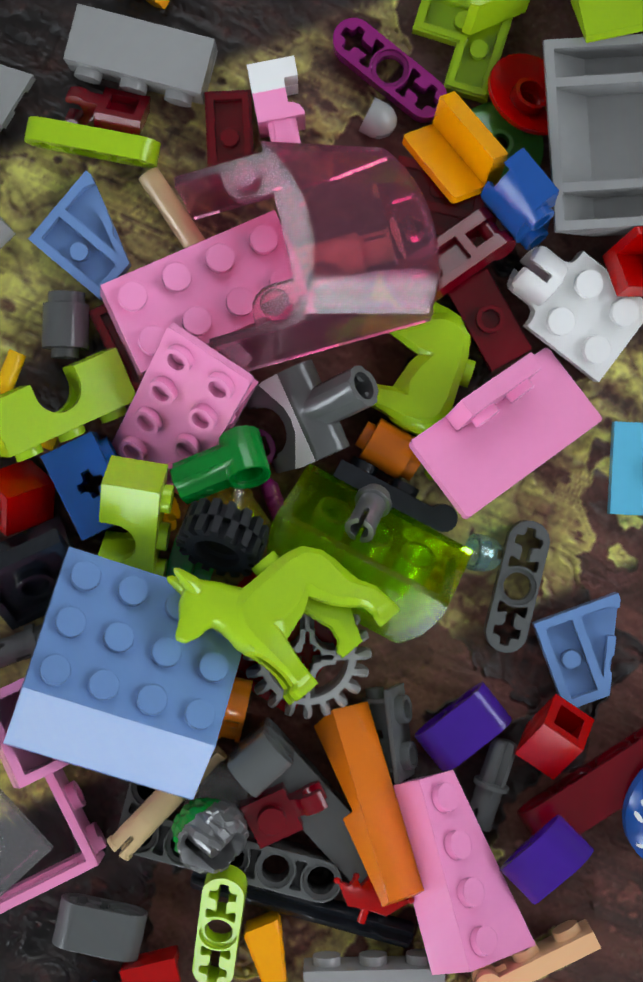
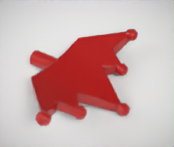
M359 873L353 874L349 884L341 881L339 877L334 879V883L339 884L347 906L361 909L357 918V922L360 924H365L369 911L388 916L406 904L414 902V898L410 897L382 907L369 876L362 883L358 880L360 878Z

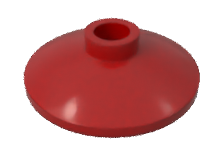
M522 53L503 57L494 65L488 77V93L495 109L508 123L521 131L533 135H548L544 60L537 56Z

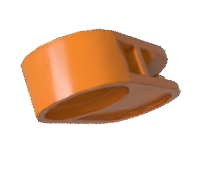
M235 677L218 739L224 737L234 739V742L239 743L253 680Z

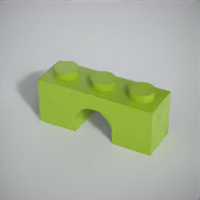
M117 348L101 350L62 367L69 383V397L65 405L55 412H51L40 405L31 385L19 386L0 394V457L11 458L15 456L17 462H21L42 453L44 450L41 444L50 439L58 437L60 443L84 434L86 432L84 424L100 418L103 424L124 416L127 413L125 405L132 402L136 393Z
M111 455L101 482L99 522L120 526L128 532L106 530L98 556L166 577L168 560L160 558V550H167L171 523L163 522L164 513L170 514L175 491L174 485L167 484L168 464Z

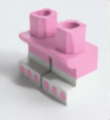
M294 55L247 64L260 138L270 137L274 160L301 155L299 131L305 130V112L300 104L288 102L287 98L288 95L298 94V73Z

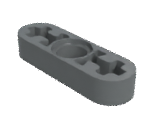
M519 521L513 524L506 534L484 624L485 639L499 652L511 653L517 651L524 645L528 636L550 546V537L547 530L535 521ZM527 528L534 529L533 537L540 539L538 548H530L526 558L527 562H536L533 572L521 565L508 566L510 556L520 560L522 546L515 543V538L517 534L525 535ZM522 573L529 581V591L521 599H511L504 592V581L510 574ZM499 601L515 608L525 607L523 616L513 612L511 626L517 629L518 633L516 637H508L506 643H500V636L493 632L495 624H504L507 614L506 610H497Z

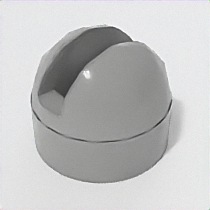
M375 97L360 126L359 132L375 139L388 137L394 131L397 123L394 109L388 103Z

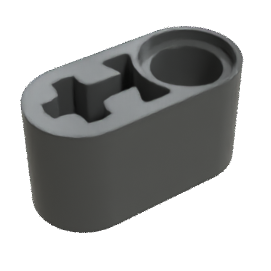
M65 893L61 896L52 944L66 951L119 962L137 961L148 911L140 906L80 893Z

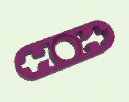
M348 18L340 22L333 33V51L338 60L416 122H433L439 97L447 94L442 82L366 21L359 18ZM357 33L362 34L361 45L371 54L376 45L381 48L372 56L367 68L362 65L366 61V54L356 47L350 51L344 49L345 34L351 37ZM385 59L396 60L402 66L403 75L396 82L386 83L378 77L376 73L377 65ZM411 74L417 77L412 87L418 92L426 94L431 90L435 93L433 103L436 107L434 109L428 105L422 110L417 108L418 97L410 89H407L404 97L398 94L407 85Z

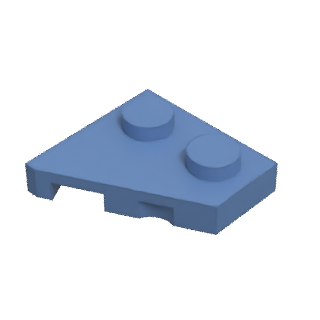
M85 170L28 239L102 301L100 285L124 275L130 269L131 263L92 175Z
M617 592L532 622L557 694L575 707L610 696L612 680L610 669L611 660L615 654L616 636L614 634L617 608H620L621 602Z

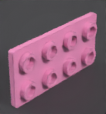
M172 323L166 329L112 445L116 453L121 457L168 464L167 484L174 485L170 474L172 464L219 445V437L225 431L234 427L255 390L258 381L254 379L252 374L177 324ZM175 487V491H174V492L179 495V493H178V491H177V489H176V487Z
M544 348L535 355L530 352L463 398L444 418L413 438L409 443V447L461 517L468 519L600 423L602 417L549 348Z

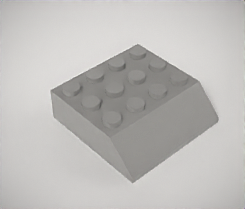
M628 34L586 43L584 37L543 40L551 181L559 189L556 203L553 206V211L555 212L553 215L554 232L589 237L626 235L634 227L643 226V34Z

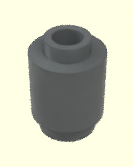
M68 290L48 292V302L43 303L42 348L51 350V358L79 359V351L89 350L90 305L85 304V293Z

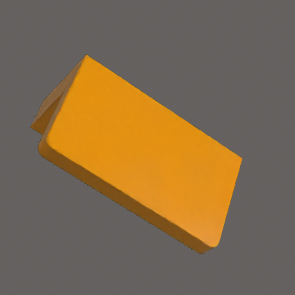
M455 91L439 97L432 124L404 134L402 141L408 152L453 204L481 194L487 181H491L496 186L501 179L505 167L504 162L509 155Z

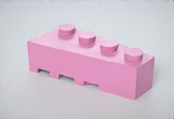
M454 770L394 784L393 787L424 888L423 892L413 896V904L432 975L472 972L535 946V941L500 871L499 865Z

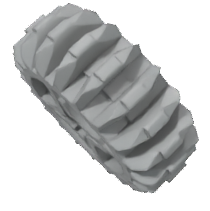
M353 613L356 625H358L361 620L360 616L357 613ZM303 614L300 618L299 634L296 639L289 643L295 653L302 652L303 644H305V633L309 632L310 644H313V651L318 649L321 651L320 655H313L312 663H309L310 674L316 678L317 672L322 667L336 665V661H345L341 671L332 681L319 688L314 687L304 697L291 705L286 702L285 715L292 716L296 704L303 705L304 718L310 719L312 717V705L320 704L322 714L327 716L331 714L328 700L334 698L342 708L348 704L346 696L342 692L344 688L354 694H358L361 691L360 685L351 677L352 675L368 677L369 669L363 664L357 663V660L371 658L372 652L367 647H356L341 659L336 652L334 643H327L318 639L315 634L314 619ZM360 629L358 631L363 640L362 642H365L369 638L368 632L365 629ZM243 654V659L248 661H255L252 658L247 657ZM260 663L247 668V678L263 676V679L254 687L255 693L261 695L272 689L273 692L269 696L268 706L271 708L276 707L283 698L284 692L278 680Z

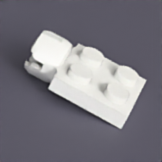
M545 246L535 247L520 260V263L525 267L519 272L514 268L507 282L508 289L525 302L531 311L523 327L590 380L600 382L643 324V298L617 296L607 269L584 251L578 252L571 261L567 262L563 261Z

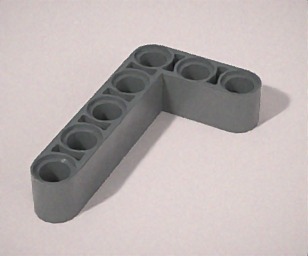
M266 717L232 748L227 763L229 771L238 783L255 798L264 790L281 782L284 783L290 794L313 781L319 780L327 795L325 800L328 808L314 815L300 816L303 821V831L349 881L353 878L354 873H359L360 878L358 880L362 883L368 874L343 821V818L352 812L349 803L280 727L270 718Z
M130 782L118 828L151 795L143 789L142 785ZM174 811L133 855L192 870L180 861L179 854L174 851L176 843L173 840L171 828L175 816L179 812ZM248 830L249 837L246 839L247 843L243 850L244 856L240 860L230 863V865L236 866L244 872L248 885L308 901L325 903L334 899L340 891L339 884H335L334 879L339 877L342 881V872L321 849L284 839L260 849L250 830ZM271 855H280L287 860L289 866L284 872L277 874L269 872L264 867L263 862ZM317 867H326L330 869L334 877L328 884L317 885L309 879L310 871Z

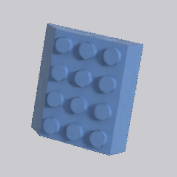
M69 546L3 744L193 800L216 747L242 653L237 651L221 633L214 629L206 630L199 638L186 644L176 641L178 602L181 595L167 582L166 577Z

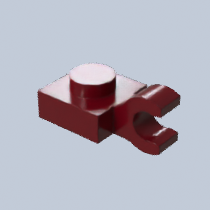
M79 86L70 87L65 97V102L77 104L82 110L69 108L65 121L87 125L90 121L94 120V127L140 136L150 113L151 96H142L105 87L103 94L93 93Z
M319 780L313 781L290 794L284 783L281 782L264 790L257 798L251 796L240 801V809L260 849L303 830V821L300 816H310L328 808V804L325 800L327 795Z

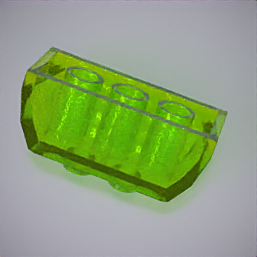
M309 464L272 522L267 554L274 550L281 557L299 546L324 550L352 575L378 587L401 609L387 623L380 627L374 620L373 615L364 608H351L353 615L358 614L361 619L358 624L398 644L422 636L442 618L447 610L473 550L391 507L388 515L381 518L371 541L359 542L365 528H360L355 540L351 539L345 532V524L356 506L355 496L359 489Z

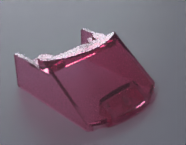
M261 141L262 152L174 177L175 188L193 220L270 198L275 199L293 278L262 288L255 296L252 303L254 327L209 339L211 348L247 372L431 321L437 288L440 285V253L434 222L428 204L414 178L396 157L386 149Z

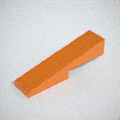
M368 701L333 709L331 714L323 717L314 725V728L352 809V812L344 817L343 821L381 905L385 907L420 894L424 891Z

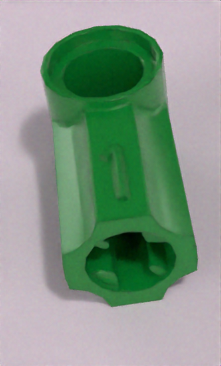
M249 425L231 428L219 437V445L173 463L170 474L180 498L188 505L194 500H200V498H205L229 487L250 489L265 483L270 478L271 471L258 428Z

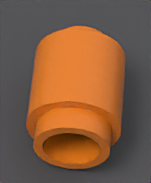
M380 418L376 425L368 421L355 443V446L362 449L358 458L372 464L393 478H399L400 476L410 481L421 464L409 447V443L415 436L383 418Z

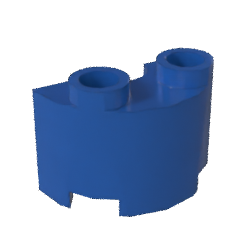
M523 147L504 162L509 171L500 179L496 186L491 181H487L481 192V200L504 229L514 238L516 243H521L526 250H531L539 245L548 235L547 229L550 219L555 213L552 207L556 203L559 189Z

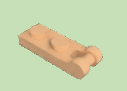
M586 919L579 922L577 920H568L556 926L552 930L551 936L537 943L535 942V946L508 956L496 963H491L471 972L473 982H534L601 949V946Z

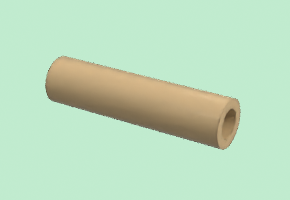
M154 167L141 175L138 179L183 248L185 249L205 240L159 168Z

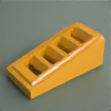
M269 911L247 920L243 936L261 982H288L281 915L278 912Z

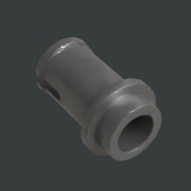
M368 484L360 488L355 496L356 506L345 524V532L353 540L356 539L360 528H365L359 542L371 541L381 518L388 515L391 510L392 501L390 494L385 487L379 484Z

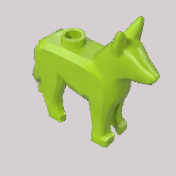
M377 274L369 300L375 302L385 301L393 305L394 309L365 310L358 333L367 335L373 331L387 332L417 354V356L406 365L393 386L377 384V403L371 407L385 414L397 427L418 436L444 418L454 408L453 404L459 385L468 387L476 361L468 359L471 336L466 330L461 316L437 302H434L408 320L382 287L380 277L383 275ZM424 468V474L427 479L433 481L434 479Z
M306 546L296 547L281 557L273 550L251 569L257 577L244 588L222 582L202 580L181 568L173 569L175 576H167V582L181 595L178 602L176 641L186 644L199 638L208 629L218 631L237 651L260 663L278 680L284 690L283 698L289 705L300 700L318 684L287 640L303 614L331 630L337 640L336 652L342 659L363 641L351 608H364L373 615L374 620L380 627L401 610L378 587L352 575L324 550Z

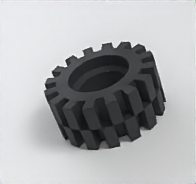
M200 498L199 502L194 500L190 507H188L176 537V546L180 547L179 552L182 555H189L188 560L191 563H202L201 568L208 572L210 568L216 569V574L225 576V573L229 572L231 577L239 578L240 574L247 577L253 572L251 569L261 561L270 536L268 534L269 527L268 525H262L264 520L260 516L252 517L253 511L245 507L243 510L236 508L238 504L236 502L229 501V504L226 505L223 504L221 498H213L212 503L207 498Z

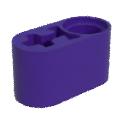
M481 682L470 688L425 723L415 733L414 737L438 768L445 772L459 766L499 735L512 722V718L486 684Z
M558 814L517 848L500 867V871L535 905L580 869L590 858L594 849Z

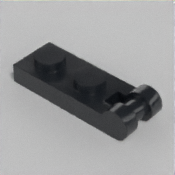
M353 456L350 463L341 459L333 474L335 478L358 490L368 484H379L385 487L390 494L392 508L434 530L449 532L457 524L458 515L453 507L446 504L430 506L416 499L420 491L419 489L398 478H394L391 485L375 477L378 468L356 456Z

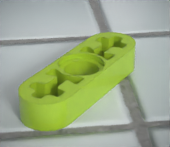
M38 116L28 117L24 142L38 148L142 168L157 167L161 148L160 142L148 137Z
M229 865L228 869L222 872L219 871L214 874L208 872L201 895L192 965L193 975L198 982H231L234 975L248 881L244 872L233 865ZM220 885L229 886L230 893L227 903L219 902ZM212 920H223L231 926L232 930L228 933H217L211 930L207 923ZM212 950L221 951L219 967L211 965Z

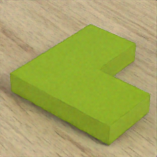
M421 0L412 34L455 47L444 82L447 93L455 91L460 97L482 104L486 103L489 97L488 77L494 65L501 58L513 18L468 35L461 31L471 0Z

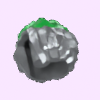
M200 797L190 800L176 814L171 828L173 840L176 843L174 851L179 854L180 861L186 867L198 873L205 871L214 874L228 869L235 857L244 850L247 843L246 839L249 837L244 814L237 808L235 803L225 799Z

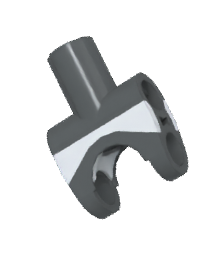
M312 359L287 368L257 385L246 404L248 410L255 408L271 409L279 415L286 429L285 446L277 454L278 458L271 461L276 473L304 467L349 447L350 444L340 421L377 403L378 387L372 374L362 366H353L322 382Z

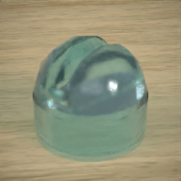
M470 535L464 548L466 568L479 572H488L495 569L502 561L497 559V551H503L498 540L488 535Z

